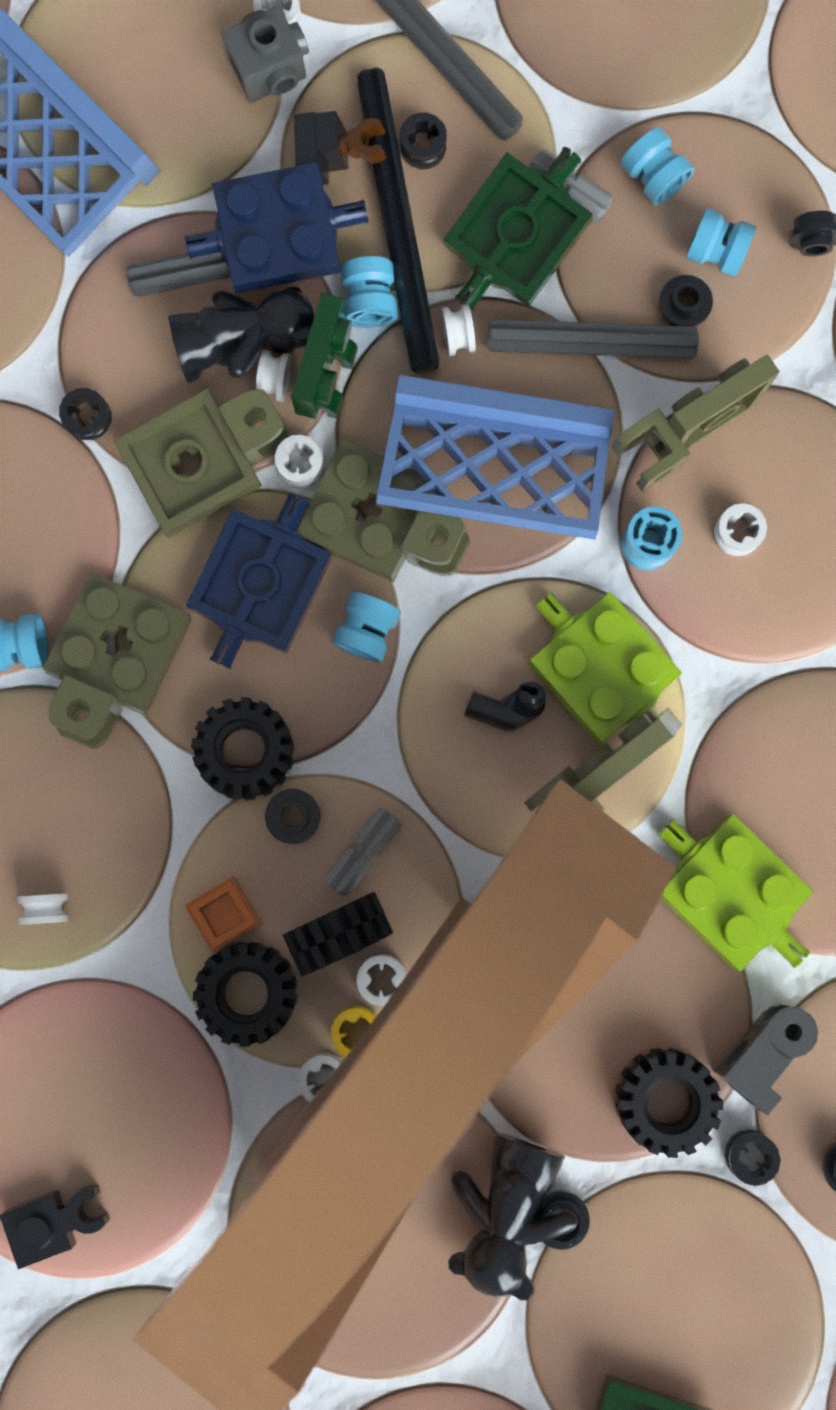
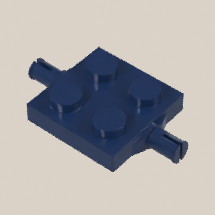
M318 162L212 183L218 211L215 223L216 230L188 236L184 235L189 259L221 252L222 257L229 266L235 294L340 273V264L335 246L338 234L337 228L362 223L367 224L368 215L364 199L332 206L331 200L323 189Z
M288 493L276 521L255 519L232 508L186 604L189 610L213 620L223 630L220 640L212 656L209 658L214 663L231 669V665L243 640L247 642H261L285 654L288 653L332 559L330 552L306 542L295 531L306 507L309 505V502L301 497L297 499L295 494Z

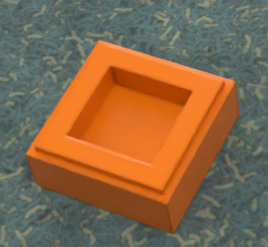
M235 876L184 905L212 953L262 924Z

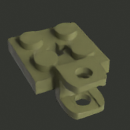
M768 354L752 364L746 358L741 359L719 375L718 380L720 384L705 394L700 388L687 393L671 407L674 413L667 419L660 408L618 435L612 448L617 456H620L646 440L659 461L641 474V479L636 482L643 492L681 469L690 455L687 449L753 408L779 375L780 371Z
M207 388L113 441L161 530L169 538L260 488L262 484L252 466L274 455L279 444L290 436L265 390L254 389L244 392L218 406L212 393ZM265 421L260 427L253 428L257 422ZM188 451L193 457L201 454L202 462L198 464V472L192 476H189L186 472L179 475L176 474L175 468L181 464L179 455L182 452Z
M342 439L297 529L301 537L306 542L324 549L340 559L392 582L395 581L405 559L408 563L436 575L451 576L455 574L470 544L469 536L466 533V528L461 518L376 504L384 457ZM407 468L393 476L391 488L414 491L426 484V482L417 471ZM368 498L376 499L375 505L381 510L378 518L369 516L365 523L357 521L359 518V513L355 509L357 504L365 502ZM447 539L441 545H434L438 540Z
M90 572L43 666L46 674L62 680L49 708V720L53 726L57 727L60 735L89 748L97 749L111 735L123 710L122 706L146 716L192 621L190 614ZM118 631L127 632L126 639L132 644L129 651L120 649L115 656L108 655L109 646L104 642L109 635H115ZM89 712L84 720L76 721L80 714Z
M669 707L658 716L649 708L618 735L623 743L614 751L608 743H605L585 759L574 771L570 766L564 769L528 798L524 804L530 811L534 810L542 803L558 780L561 779L603 811L604 808L596 798L676 735L682 723Z

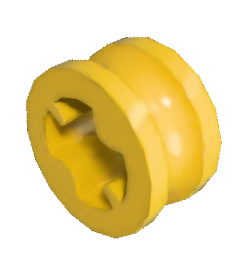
M352 1005L344 1008L336 1016L331 1027V1039L334 1047L344 1056H347L353 1046L343 1040V1037H346L347 1031H341V1025L345 1020L355 1023L362 1017L371 1024L377 1015L371 1009L362 1005Z

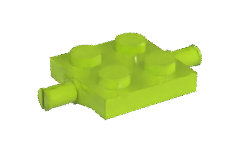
M611 591L592 608L577 613L573 617L552 592L535 606V609L543 615L556 632L553 634L549 644L531 658L527 665L598 746L619 728L628 726L649 708L658 716L652 707L656 704L661 692L676 680L682 672Z
M734 814L727 816L709 836L695 841L674 818L664 826L665 828L660 830L657 835L681 857L660 900L734 972H741L760 950L771 945L793 968H796L804 961L801 958L809 956L810 951L786 929L791 922L793 914L814 891Z

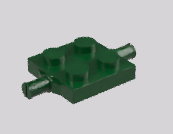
M562 148V151L547 172L529 168L506 152L443 239L444 246L466 261L473 272L460 292L455 296L459 303H468L471 311L474 310L475 305L490 285L506 290L529 307L592 222L593 213L573 200L563 186L577 165L582 161L575 152L571 155L570 148Z

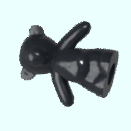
M288 287L285 290L272 293L258 306L232 293L217 291L212 296L214 306L204 307L196 313L168 316L183 374L187 383H191L199 379L203 370L210 368L214 364L224 367L228 366V372L234 378L245 375L263 351L265 343L277 354H292L295 348L306 346L315 314L311 302L302 294L301 289L298 287Z
M497 1133L492 1155L491 1183L488 1199L483 1196L469 1174L462 1170L455 1172L451 1178L453 1190L481 1231L473 1237L465 1251L451 1255L448 1260V1268L454 1274L464 1276L474 1289L485 1295L496 1298L512 1295L520 1301L529 1300L535 1292V1286L526 1275L527 1257L525 1245L540 1243L567 1234L576 1228L578 1224V1217L574 1212L569 1211L555 1213L543 1218H534L544 1196L553 1185L566 1156L523 1139Z

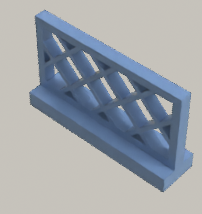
M0 7V53L7 60V83H0V95H7V120H0V132H7V158H0V169H7V179L0 173V189L69 257L140 181L147 186L158 175L160 170L144 151ZM19 73L28 82H19ZM40 93L43 96V119L19 120V94ZM54 108L64 118H54ZM76 129L79 132V155L54 156V130ZM19 131H43V157H18ZM90 145L100 155H90ZM111 165L121 175L106 192L90 193V166ZM54 167H79V193L54 194ZM43 168V194L22 195L18 191V169ZM90 203H95V204L92 206V208L89 210V204H90ZM79 204V221L63 237L54 228V205ZM33 205H43V216Z
M399 375L395 407L376 504L596 540L609 440L613 429L615 410ZM407 426L426 429L434 438L413 449L401 435L402 428ZM462 436L481 438L488 447L467 458L454 441ZM516 444L535 447L542 456L522 467L508 449ZM444 448L457 466L436 477L423 459ZM398 450H399V451L402 453V455H403V456H402L401 458H399V459H397ZM572 453L595 457L592 468L576 476L561 458ZM497 457L511 475L491 486L477 468ZM411 466L426 482V484L414 491L391 488L393 476ZM551 466L566 484L546 495L531 476ZM466 475L481 493L469 500L458 499L452 496L446 486ZM592 481L590 491L585 485ZM521 484L534 499L535 503L525 509L512 508L507 505L500 495ZM575 493L588 508L587 520L564 516L555 504L570 494Z

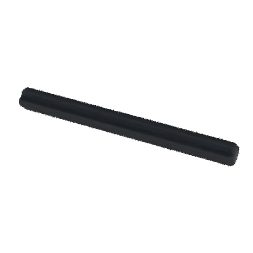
M378 67L363 69L357 75V85L364 120L377 118L385 129L384 135L373 136L368 139L369 146L381 145L386 154L384 161L372 163L390 260L393 262L394 282L410 367L414 373L430 372L438 368L439 356L385 72Z

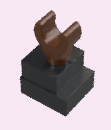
M336 111L294 115L295 165L300 166L318 162L322 184H329V172L349 169L348 156L362 158L368 163L384 161L386 154L381 145L366 146V143L373 136L384 135L385 129L379 119L369 118L363 120L356 128L349 129L347 132Z

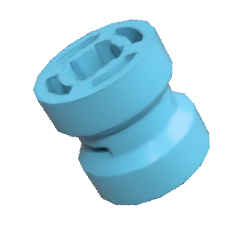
M661 127L652 129L635 142L625 153L620 163L631 178H642L641 182L644 184L643 193L654 206L662 204L675 195L689 181L695 171L693 165L684 155H676L674 151H671L672 140Z
M706 207L686 259L698 264L707 261L718 266L721 273L735 278L750 247L757 226L744 221L735 224L724 220L721 212Z
M364 256L343 263L340 267L342 287L348 290V299L344 302L345 319L352 320V326L361 328L379 327L394 322L398 318L396 298L390 294V286L394 283L393 262L384 257Z
M651 506L641 509L632 517L621 536L620 549L624 559L631 566L639 570L651 571L660 568L677 551L682 541L680 521L671 511L663 507Z
M351 592L346 604L347 619L344 625L337 627L331 643L363 659L382 663L388 648L385 642L389 630L396 628L401 610L373 596L360 592Z
M22 614L16 622L6 621L0 617V672L7 671L11 665H17L18 663H21L28 669L42 668L48 658L49 648L47 631L41 614Z

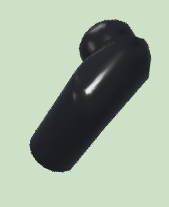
M532 681L524 682L519 686L518 690L501 700L473 691L464 716L500 730L512 732L532 722L542 714L545 709L546 693L540 684Z

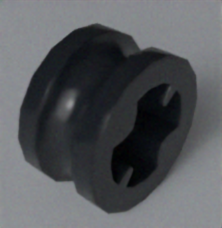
M427 112L409 116L402 124L400 130V153L404 161L417 169H430L437 166L443 160L446 153L447 133L443 122L436 115ZM427 133L428 140L433 136L431 148L420 150L418 142L412 146L415 143L416 134Z
M77 388L70 391L63 398L59 407V417L63 426L74 437L81 440H94L102 437L108 431L112 422V412L108 403L100 394L89 388ZM85 402H88L93 410H99L97 418L91 416L94 423L87 427H84L78 419H73L74 411L81 413L78 406Z
M752 1129L740 1130L730 1137L725 1146L724 1156L726 1165L745 1184L752 1186L764 1185L774 1179L779 1171L781 1162L779 1150L773 1141L759 1131ZM750 1143H755L756 1148L766 1154L763 1164L758 1161L756 1162L758 1169L755 1171H749L748 1166L738 1160L741 1150L746 1153L749 1152L746 1145Z

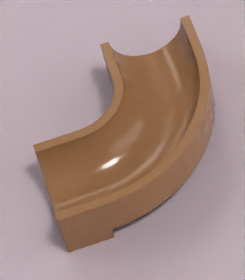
M559 779L546 795L474 901L469 903L463 898L458 901L347 1056L314 1098L262 1158L249 1176L259 1187L192 1269L147 1319L133 1341L218 1410H281L300 1393L415 1196L472 1122L511 1065L515 1064L638 941L676 867L563 780Z

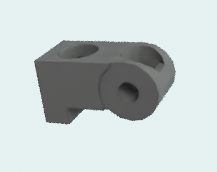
M782 1004L771 1006L760 1015L713 1072L755 1109L769 1115L782 1099L771 1086L794 1058L805 1056L814 1048L818 1039L816 1021L808 1012L801 1008Z

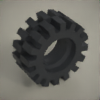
M241 697V701L233 702L231 698L222 701L224 706L218 709L211 707L206 712L208 715L204 722L199 720L195 727L198 733L196 739L192 738L191 748L195 754V757H192L194 765L199 770L203 780L211 788L227 798L234 800L243 798L246 801L256 800L255 797L262 794L266 797L273 793L272 789L277 784H283L286 780L285 775L288 769L292 768L294 743L290 731L281 715L277 711H273L269 704L259 701V703H256L248 697ZM241 729L257 732L263 738L265 745L261 761L253 768L247 770H237L230 767L223 757L225 740L230 734Z
M372 892L283 934V938L302 977L373 945L394 932L376 893Z
M239 942L219 950L204 963L205 966L198 972L195 979L197 987L193 991V1002L197 1001L198 1010L195 1013L198 1020L203 1019L208 1026L205 1030L211 1036L214 1034L222 1038L220 1042L228 1045L238 1043L240 1044L239 1047H250L251 1044L258 1042L261 1044L268 1041L286 1025L297 1003L296 986L298 984L296 975L293 976L290 968L292 966L287 959L284 960L278 954L279 951L273 947L263 946L259 942ZM238 972H253L260 976L266 984L268 992L267 1001L264 1007L255 1014H239L232 1010L226 1001V984Z
M660 1048L651 1049V1054L646 1056L639 1054L633 1058L635 1063L630 1068L625 1066L621 1073L623 1076L621 1085H616L615 1094L618 1096V1103H615L617 1113L622 1120L621 1123L630 1136L652 1154L658 1156L660 1152L664 1153L668 1158H678L679 1152H685L688 1156L696 1153L695 1146L700 1142L706 1146L712 1140L708 1135L711 1129L715 1128L718 1130L721 1124V1120L717 1115L718 1110L723 1111V1100L718 1096V1091L721 1089L717 1080L710 1075L711 1072L702 1063L689 1054H684L677 1049L669 1048V1051H663ZM666 1080H673L683 1084L689 1095V1107L686 1114L680 1120L673 1123H661L655 1120L650 1115L647 1106V1099L651 1089L656 1084Z

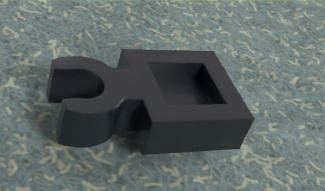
M99 1185L83 1187L65 1205H63L59 1191L56 1190L6 1209L0 1214V1219L18 1270L72 1249L76 1245L73 1230L84 1234H91L101 1230L110 1220L108 1213L91 1218L83 1211V1202L96 1197L100 1193Z

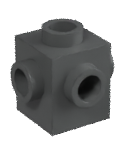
M280 5L267 11L257 10L251 12L239 24L221 32L229 62L250 104L270 94H285L291 91L300 80L307 78L303 56L310 53L307 41L297 21L288 24Z

